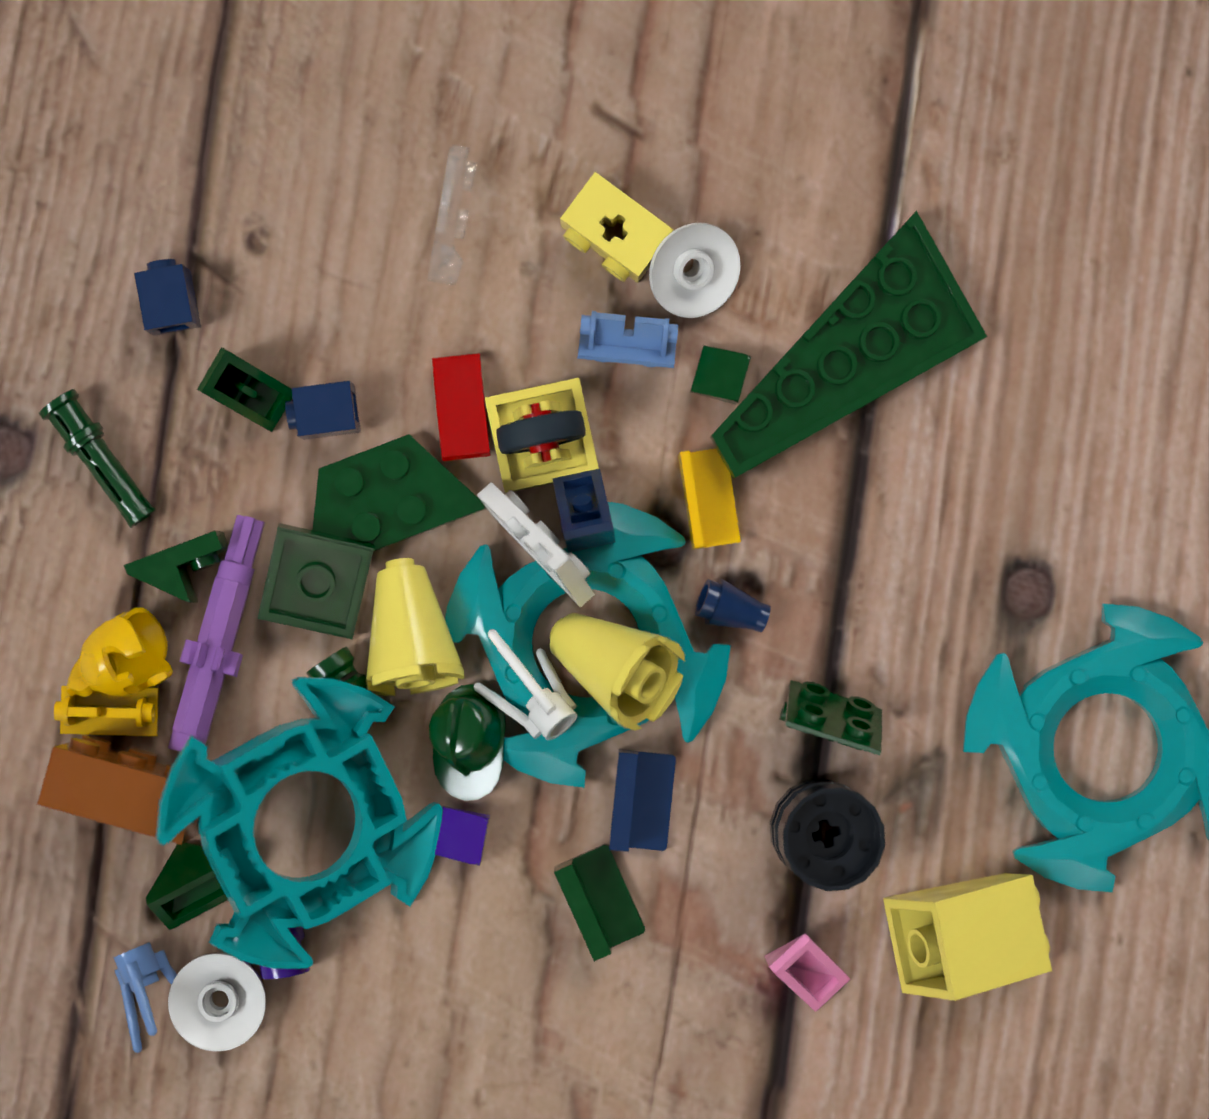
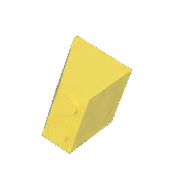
M1003 873L883 898L902 993L956 1001L1052 971L1049 958L1050 945L1043 929L1039 909L1040 896L1034 884L1033 875Z

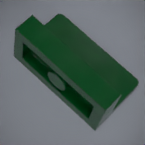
M607 844L598 846L554 867V874L594 962L612 954V947L645 932L644 923Z

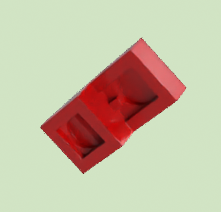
M480 353L432 358L442 460L451 461L491 456Z

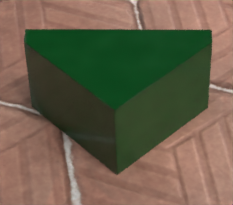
M222 347L197 388L198 391L270 432H273L286 410V401H290L293 398L290 387Z

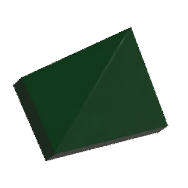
M190 843L176 845L145 898L147 906L169 930L228 900L206 857L203 847Z

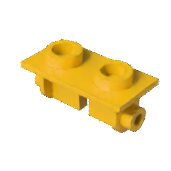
M67 685L61 686V701H56L54 704V719L60 721V734L158 735L159 688H146L130 696H113L93 691L87 697L77 694L71 697L66 692Z

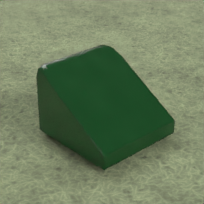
M703 345L690 392L737 405L751 356Z

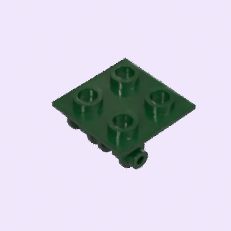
M790 680L788 700L784 702L779 720L785 721V725L788 728L808 734L811 733L816 737H823L828 739V741H835L856 750H863L880 756L882 752V709L877 708L871 701L862 697L851 696L846 698L830 693L826 687L815 682L806 681L799 683Z

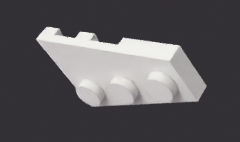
M491 482L477 494L490 514L580 608L595 595L585 580L591 574L589 570L572 552L567 555L558 546L560 541L541 520L535 524L526 516L530 510L512 490H509L504 495Z

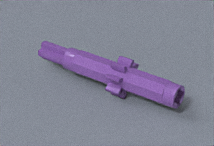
M236 516L225 558L220 562L198 640L197 642L185 640L179 662L190 665L172 728L173 731L168 745L169 749L181 752L190 736L206 744L225 676L237 677L243 655L233 652V647L255 570L252 566L265 524L263 521L248 516Z

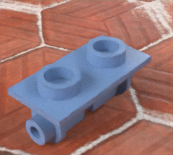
M592 311L591 316L582 315L577 359L637 364L646 367L674 368L678 324H670L669 318L658 319L635 316L634 330L624 329L626 315L598 313L597 311Z

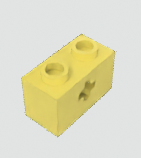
M596 172L593 173L560 218L561 227L566 230L563 238L583 253H586L589 248L605 259L601 264L603 268L622 282H625L630 277L638 283L649 269L659 244L667 235L673 232L671 227ZM618 222L623 225V240L618 237L612 238L610 242L605 240L604 224L614 227Z

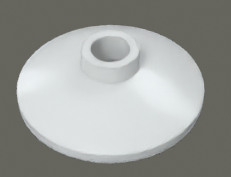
M691 223L677 228L663 239L653 255L649 270V281L654 297L667 311L684 318L701 317L715 311L727 301L737 285L741 267L737 246L725 231L708 223ZM693 259L692 269L683 273L686 263Z
M225 953L202 955L186 964L176 975L169 991V1014L175 1029L193 1046L207 1051L230 1050L249 1040L261 1025L266 1010L265 988L257 972L247 962L240 961ZM215 991H223L227 994L229 999L227 1006L218 1007L214 1004L212 995Z

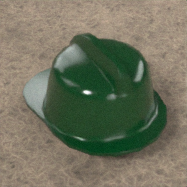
M475 684L461 685L449 692L432 714L429 724V739L433 745L434 773L443 789L451 796L464 801L481 799L493 791L500 780L504 759L505 712L474 690Z

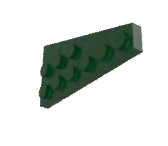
M917 210L710 436L733 479L988 337Z

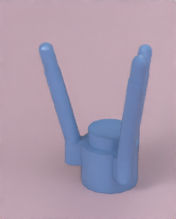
M150 942L113 957L118 968L114 971L121 987L132 1048L136 1053L142 1051V1042L133 991L147 1032L150 1036H154L157 1033V1027L145 986L159 981L156 972L158 970L163 973L171 985L177 975L169 964L165 951L161 950L154 953Z

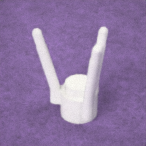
M489 630L488 637L533 695L526 704V708L530 711L529 715L523 713L482 683H475L474 690L523 725L534 739L543 734L547 740H552L563 734L577 719V714L574 712L577 705L566 693L545 651L541 648L537 649L536 656L554 691L553 693L549 688L542 689L496 630Z

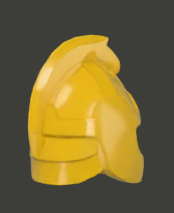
M133 608L127 612H122L97 627L85 640L81 648L79 659L69 674L66 692L71 697L75 694L87 697L93 691L113 696H130L146 688L158 685L171 677L173 669L165 660L168 641L164 629L156 617L145 608Z

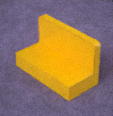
M717 449L679 452L678 459L692 550L740 543L741 539L731 474Z

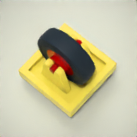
M579 378L485 397L505 493L509 490L514 492L553 483L552 478L599 469Z

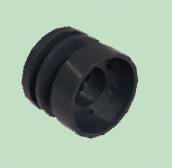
M826 778L805 780L789 788L776 803L770 820L771 843L779 860L806 884L825 891L848 890L866 881L879 866L885 849L884 824L876 808L860 793L844 784ZM821 820L832 826V829L825 832L826 840L824 841L812 835L813 832L819 830V821Z

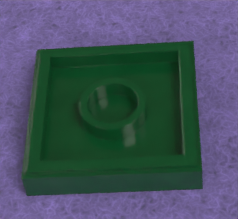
M279 523L257 619L353 640L374 544Z

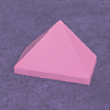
M806 933L764 956L769 968L815 1012L851 980Z

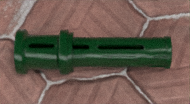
M71 389L48 403L41 409L39 415L43 420H50L64 439L65 444L63 447L66 452L71 453L72 456H79L103 491L117 507L128 526L132 528L148 518L156 510L144 497L130 475L102 439L104 433L99 422H92L77 401L79 394L75 389Z

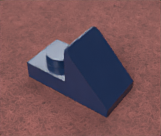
M600 469L552 478L567 551L575 552L615 543L612 518Z

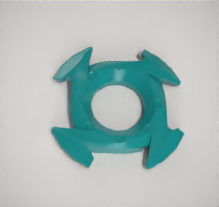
M608 502L616 542L572 553L591 573L585 579L591 589L606 592L620 600L634 616L639 630L668 637L682 648L685 653V662L678 658L677 672L683 675V679L675 696V701L680 718L682 737L685 742L689 743L695 739L714 712L726 682L731 645L712 644L706 653L694 652L665 582L654 567L641 556L660 550L682 547L686 543L684 537L653 515L622 503ZM484 544L477 549L460 573L447 605L445 621L454 643H461L467 634L479 636L505 699L523 713L529 715L530 711L526 708V704L533 695L497 650V647L488 637V631L491 629L496 630L542 689L549 688L553 693L554 691L549 681L544 677L536 663L533 652V634L536 623L544 609L553 600L566 592L536 561L525 565L511 575L498 589L491 549L489 545ZM567 547L562 549L567 555L570 553L567 551ZM568 694L577 705L574 709L577 719L563 734L552 740H547L543 734L534 739L529 732L504 737L503 760L516 770L548 783L585 788L586 769L577 763L578 752L631 729L619 725L593 697ZM646 718L645 720L641 721L640 723H637V725L640 726V725H642V724L648 722L649 719Z
M1102 603L1101 622L1111 628L1110 640L1103 641L1042 670L1023 685L1024 688L1020 693L1013 678L1008 656L1005 653L995 655L977 683L966 715L963 752L984 753L990 744H998L1028 809L1042 827L1056 837L1013 849L1012 854L1015 859L1044 878L1075 889L1113 893L1116 876L1106 870L1108 857L1174 825L1190 812L1197 802L1203 817L1206 837L1209 841V730L1185 683L1172 667L1161 659L1182 651L1201 647L1203 645L1201 637L1172 618L1136 606ZM1105 693L1121 695L1140 706L1154 726L1158 744L1155 765L1146 781L1129 795L1107 801L1089 799L1074 791L1062 778L1054 757V738L1063 716L1079 701L1093 695Z
M297 677L292 679L294 689L305 701L315 718H303L278 725L213 761L207 759L208 747L193 736H190L171 766L159 801L156 839L161 845L169 843L185 827L198 818V829L203 850L234 910L229 923L216 924L209 943L240 961L273 969L309 968L313 965L312 957L297 942L288 928L303 927L306 930L327 923L391 885L390 894L411 907L429 877L436 856L435 850L443 813L441 805L437 802H432L407 820L403 800L372 735L367 733L373 722H385L395 706L366 688L334 678ZM306 771L330 774L345 786L354 805L355 826L347 849L332 866L315 875L288 877L272 871L261 859L254 840V821L263 798L278 782L293 774Z

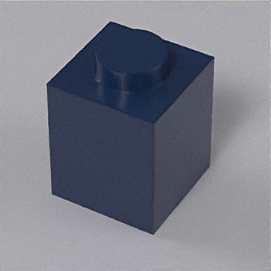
M163 259L147 263L146 271L134 273L144 330L157 336L201 327L192 274L183 264L176 265L175 259Z
M351 381L291 388L293 400L286 401L285 403L286 417L289 429H297V436L299 438L307 440L361 433L355 385Z

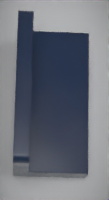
M619 749L609 850L629 852V848L657 851L667 849L676 764L674 755Z

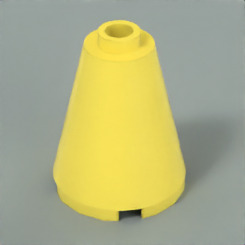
M399 558L386 562V569L379 571L376 578L366 675L367 689L376 695L395 696L394 686L399 689H410V694L440 690L459 683L458 678L464 679L463 666L425 567L415 565L412 558Z
M571 613L559 619L551 629V653L600 706L624 728L631 730L641 729L637 723L646 718L654 722L661 717L673 702L683 679V675L677 672L678 658L685 662V653L680 645L670 638L578 613Z

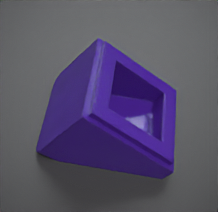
M443 806L442 822L435 855L480 866L490 815Z

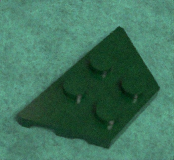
M408 434L319 468L312 530L374 544L373 552L480 512L486 508L473 492Z

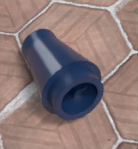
M722 578L718 582L708 579L699 594L695 615L704 618L705 624L750 629L761 633L767 625L771 606L761 603Z

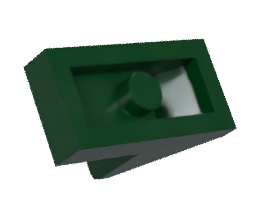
M214 530L125 564L124 568L128 575L188 603H198L186 566L191 565L193 572L220 563L218 554L227 551L228 543L223 531Z

